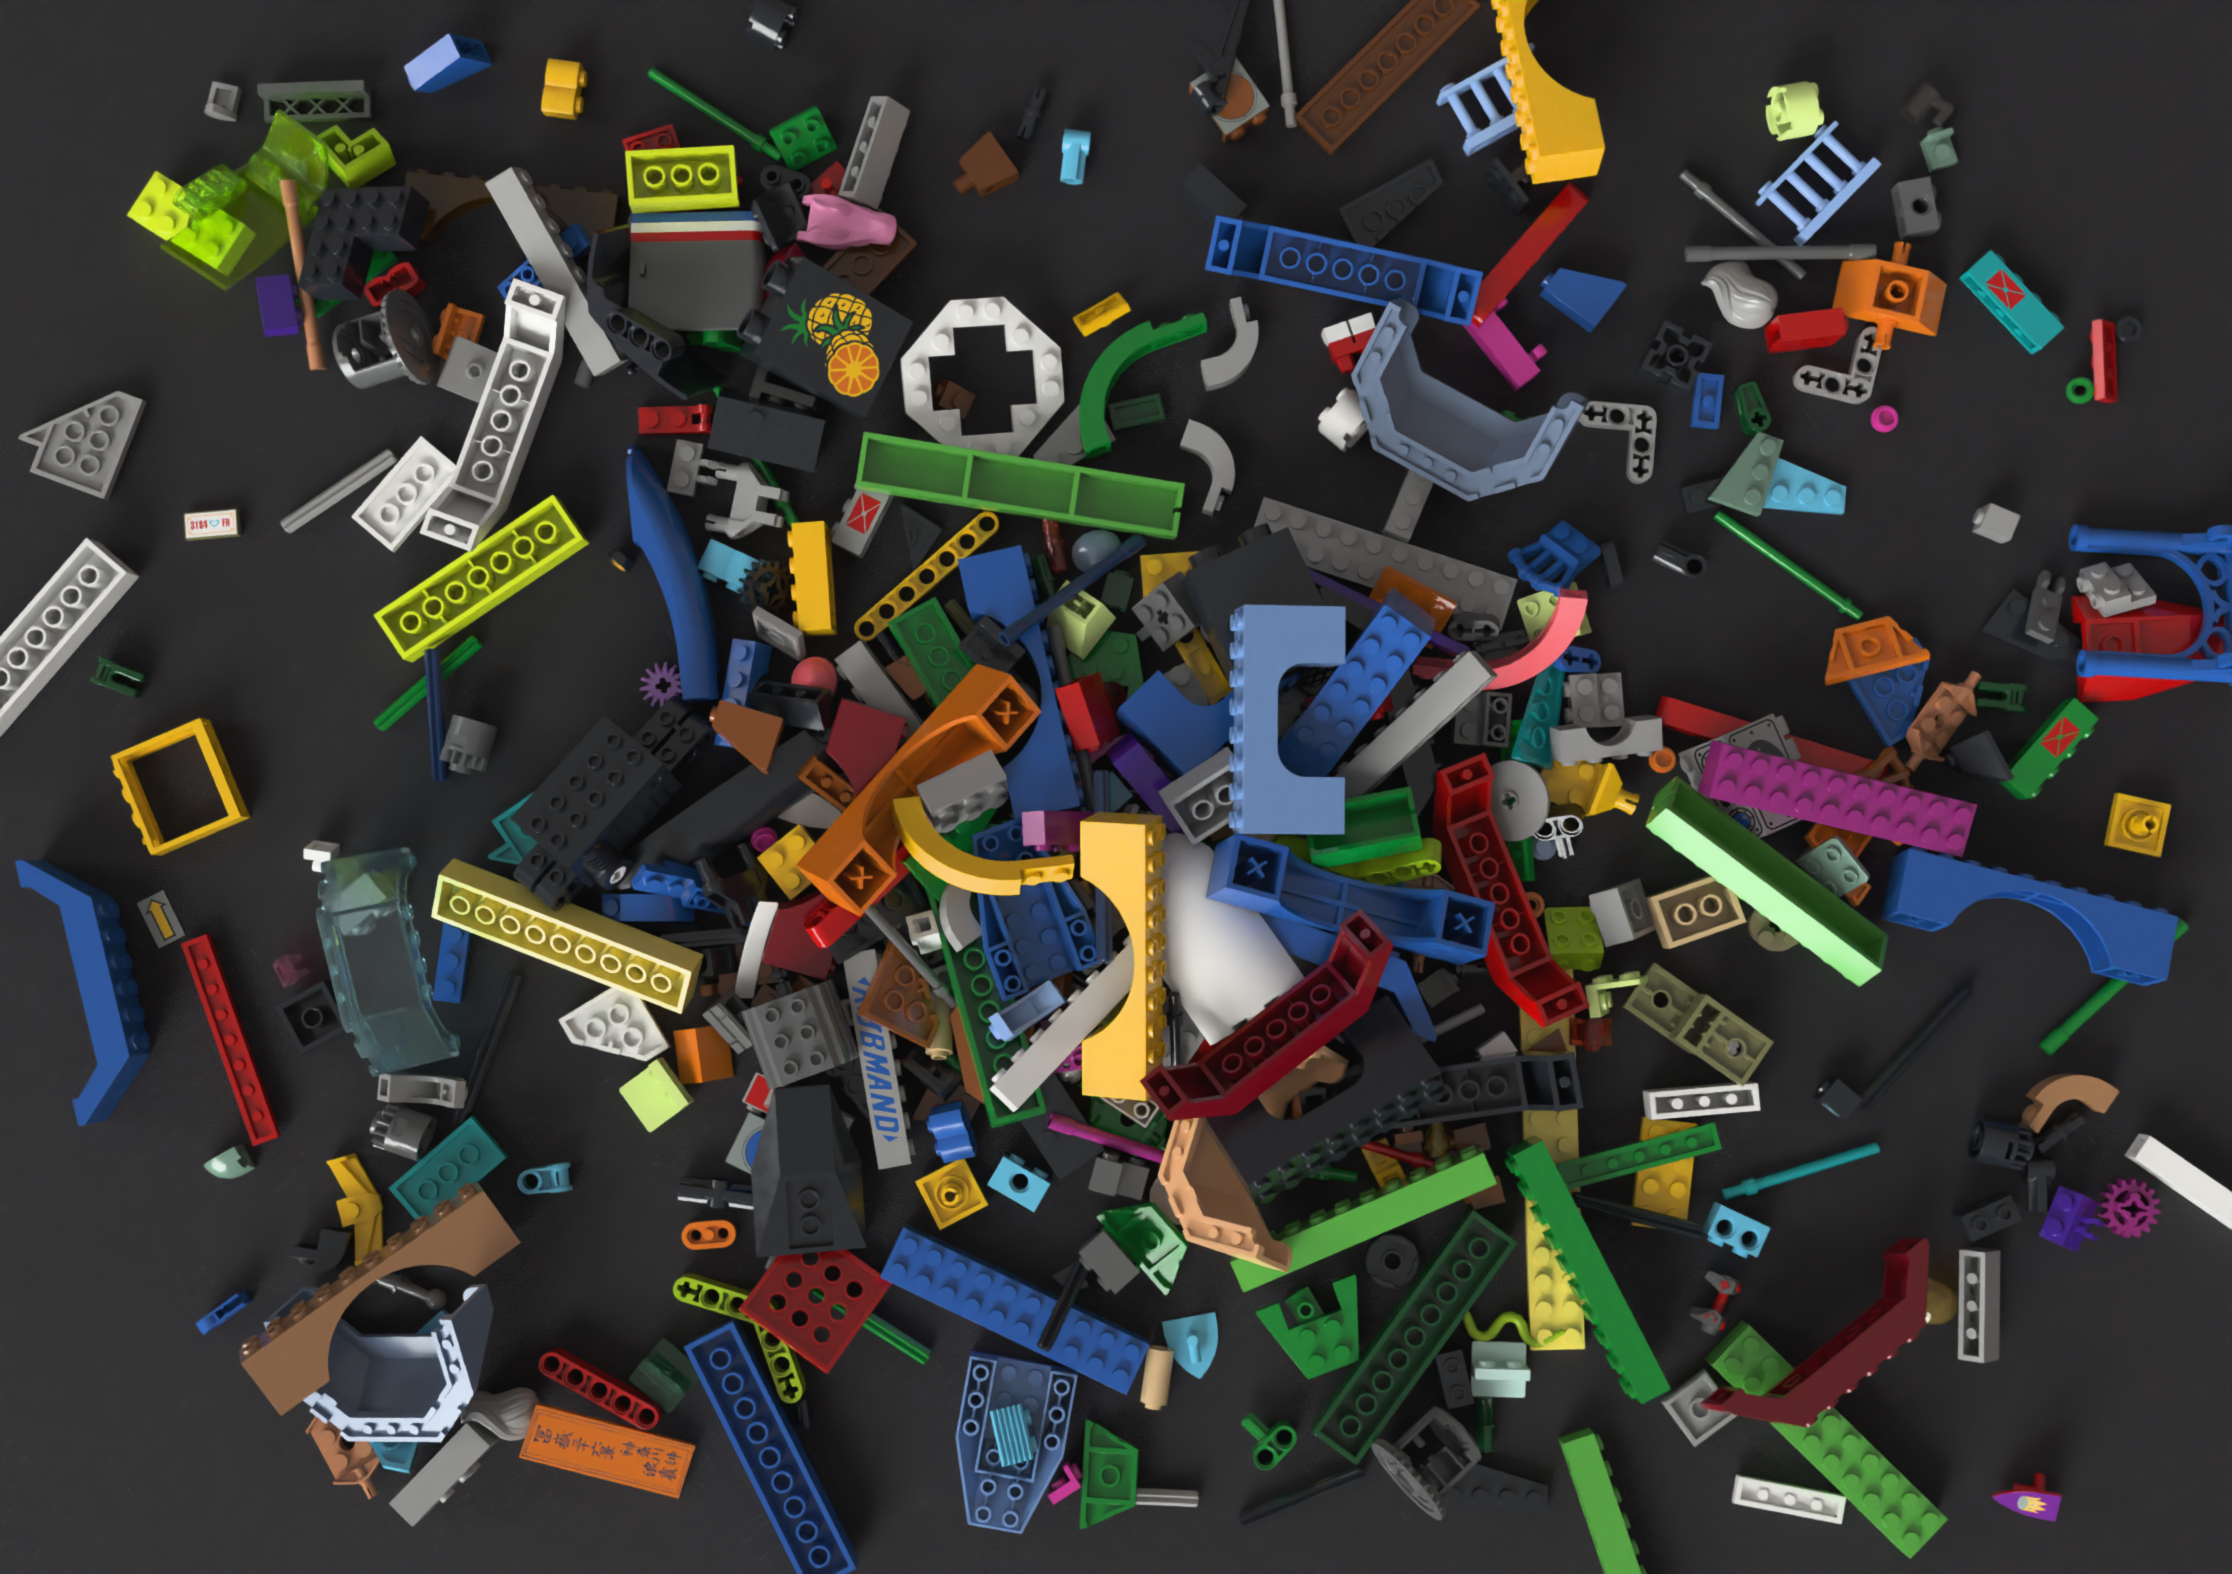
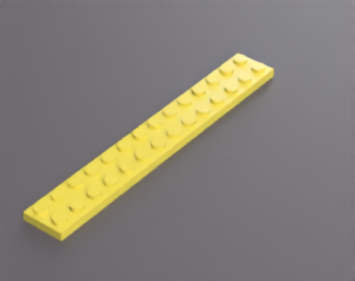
M1573 969L1565 971L1573 978ZM1519 1006L1520 1051L1528 1050L1559 1028L1568 1052H1574L1576 1059L1574 1014L1542 1028ZM1577 1109L1558 1112L1546 1110L1522 1111L1523 1140L1533 1135L1543 1140L1554 1164L1579 1157ZM1580 1187L1569 1189L1568 1191L1571 1196L1574 1191L1580 1192ZM1524 1198L1528 1328L1533 1338L1537 1339L1541 1345H1547L1540 1348L1529 1346V1349H1585L1584 1314L1580 1308V1305L1584 1303L1577 1295L1573 1294L1567 1282L1571 1279L1570 1276L1560 1269L1555 1259V1256L1558 1255L1557 1251H1554L1552 1246L1549 1247L1542 1234L1546 1230L1545 1227L1536 1222L1529 1209L1533 1204L1527 1198ZM1561 1329L1565 1331L1564 1335H1561L1552 1343H1543V1340L1552 1336L1553 1332Z

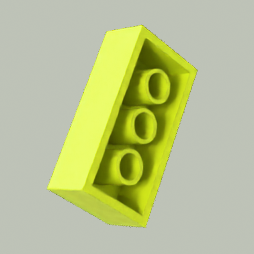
M734 145L625 151L628 197L632 213L740 207Z
M155 171L127 216L226 279L229 278L256 234L238 221Z

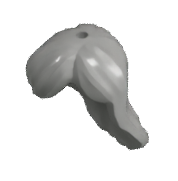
M1743 260L1725 261L1714 266L1701 282L1702 285L1712 289L1723 316L1735 326L1746 329L1760 328L1774 315V309L1777 307L1778 294L1775 288L1770 283L1754 277L1748 264Z
M525 1387L514 1388L499 1394L478 1391L460 1414L461 1423L469 1421L479 1422L501 1439L509 1441L520 1440L526 1436L536 1402L540 1403L539 1398L533 1390Z

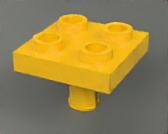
M2114 793L2104 846L2152 857H2161L2171 805Z
M966 1159L953 1161L915 1181L940 1230L988 1205Z

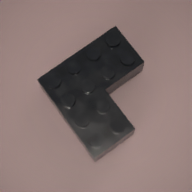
M412 186L323 189L298 286L318 301L361 300L373 252L418 250L430 202Z

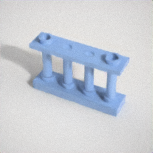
M1530 43L1528 45L1532 52L1534 49L1533 43ZM1507 57L1456 85L1450 83L1440 90L1436 102L1437 105L1441 106L1449 101L1468 134L1462 147L1467 157L1521 127L1516 125L1515 111L1517 106L1516 103H1512L1510 97L1512 83L1507 79L1504 71L1505 65L1508 63ZM1493 76L1496 77L1513 107V114L1505 118L1503 115H1499L1481 84ZM1470 89L1473 90L1491 121L1489 123L1490 126L1482 131L1480 128H1476L1458 97Z
M1836 120L1829 127L1824 124L1813 135L1816 139L1814 143L1774 183L1769 180L1758 191L1761 197L1755 202L1756 205L1760 206L1768 198L1798 226L1797 230L1800 233L1793 240L1800 246L1881 165L1875 157L1867 164L1864 161L1860 162L1830 133L1839 125ZM1821 142L1829 147L1853 170L1851 173L1855 177L1849 183L1845 179L1842 181L1812 153ZM1803 161L1810 165L1835 189L1833 192L1836 196L1831 201L1827 198L1824 200L1794 172ZM1785 179L1816 207L1815 211L1818 215L1813 220L1801 215L1776 191Z

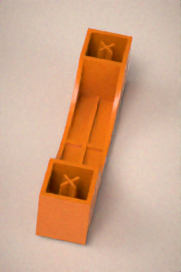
M976 664L795 866L829 901L861 917L897 876L895 858L900 838L892 819V799L917 797V785L989 750H992L993 754L1006 752L1042 711L1011 674Z

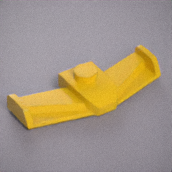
M353 1153L326 1162L347 1198L337 1200L336 1204L342 1226L354 1224L355 1266L364 1262L362 1258L374 1249L379 1251L383 1248L382 1210L384 1207L380 1194L377 1193L359 1159Z

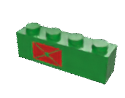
M2075 697L2065 699L2007 764L2014 778L2010 781L1999 783L2018 800L2033 799L2042 790L2040 785L2046 778H2052L2059 771L2060 767L2058 765L2064 758H2070L2078 749L2076 747L2077 743L2093 733L2095 730L2093 725L2099 718Z

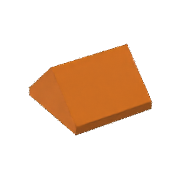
M712 1025L673 1031L681 1084L702 1083L734 1077L731 1047Z

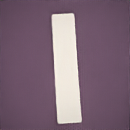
M760 901L757 905L745 941L737 975L735 993L739 998L752 999L754 997L760 962L769 929L778 907L777 902Z

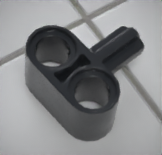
M1576 803L1550 806L1545 822H1548L1551 826H1542L1534 836L1542 841L1555 840L1560 858L1569 859L1573 857L1575 852L1571 837L1577 836L1582 832L1585 819L1584 809ZM1573 817L1578 821L1570 822L1566 818Z

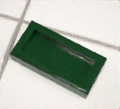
M1160 393L1108 404L1114 432L1165 421L1166 419Z

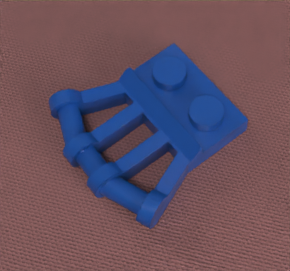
M1563 520L1546 535L1542 534L1538 542L1522 549H1512L1508 553V558L1511 563L1515 564L1518 570V577L1523 581H1529L1534 590L1550 592L1555 597H1558L1559 588L1569 589L1576 575L1602 553L1599 546ZM1542 553L1532 563L1526 564V559ZM1553 559L1557 561L1543 574H1536ZM1567 569L1561 581L1558 583L1551 582Z

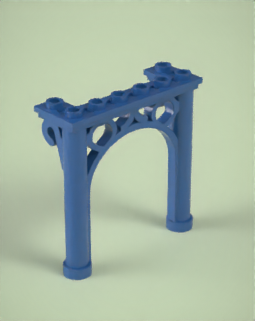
M2074 524L2070 529L2068 539L2071 551L2148 555L2168 559L2180 566L2191 577L2199 591L2203 606V622L2200 633L2188 649L2176 654L2165 655L2081 650L2076 662L2078 676L2092 678L2094 675L2224 682L2232 686V525L2213 526L2207 530L2208 533L2188 534L2088 528L2087 525ZM2185 555L2201 556V558L2196 563H2193ZM2208 562L2216 567L2218 576L2216 581L2209 580L2202 573L2201 568L2204 563ZM2221 586L2222 599L2217 595L2216 590H2211ZM2224 615L2225 628L2219 626L2212 628V626L2219 622V617ZM2210 635L2218 636L2222 640L2223 654H2217L2212 651L2206 641ZM2199 650L2206 660L2186 658Z

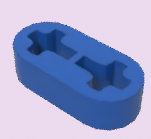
M1568 646L1553 664L1557 670L1563 672L1592 674L1600 669L1601 658L1592 649ZM1564 656L1566 658H1572L1571 662H1567V660L1564 659ZM1586 658V661H1588L1590 665L1588 663H1583L1582 659Z

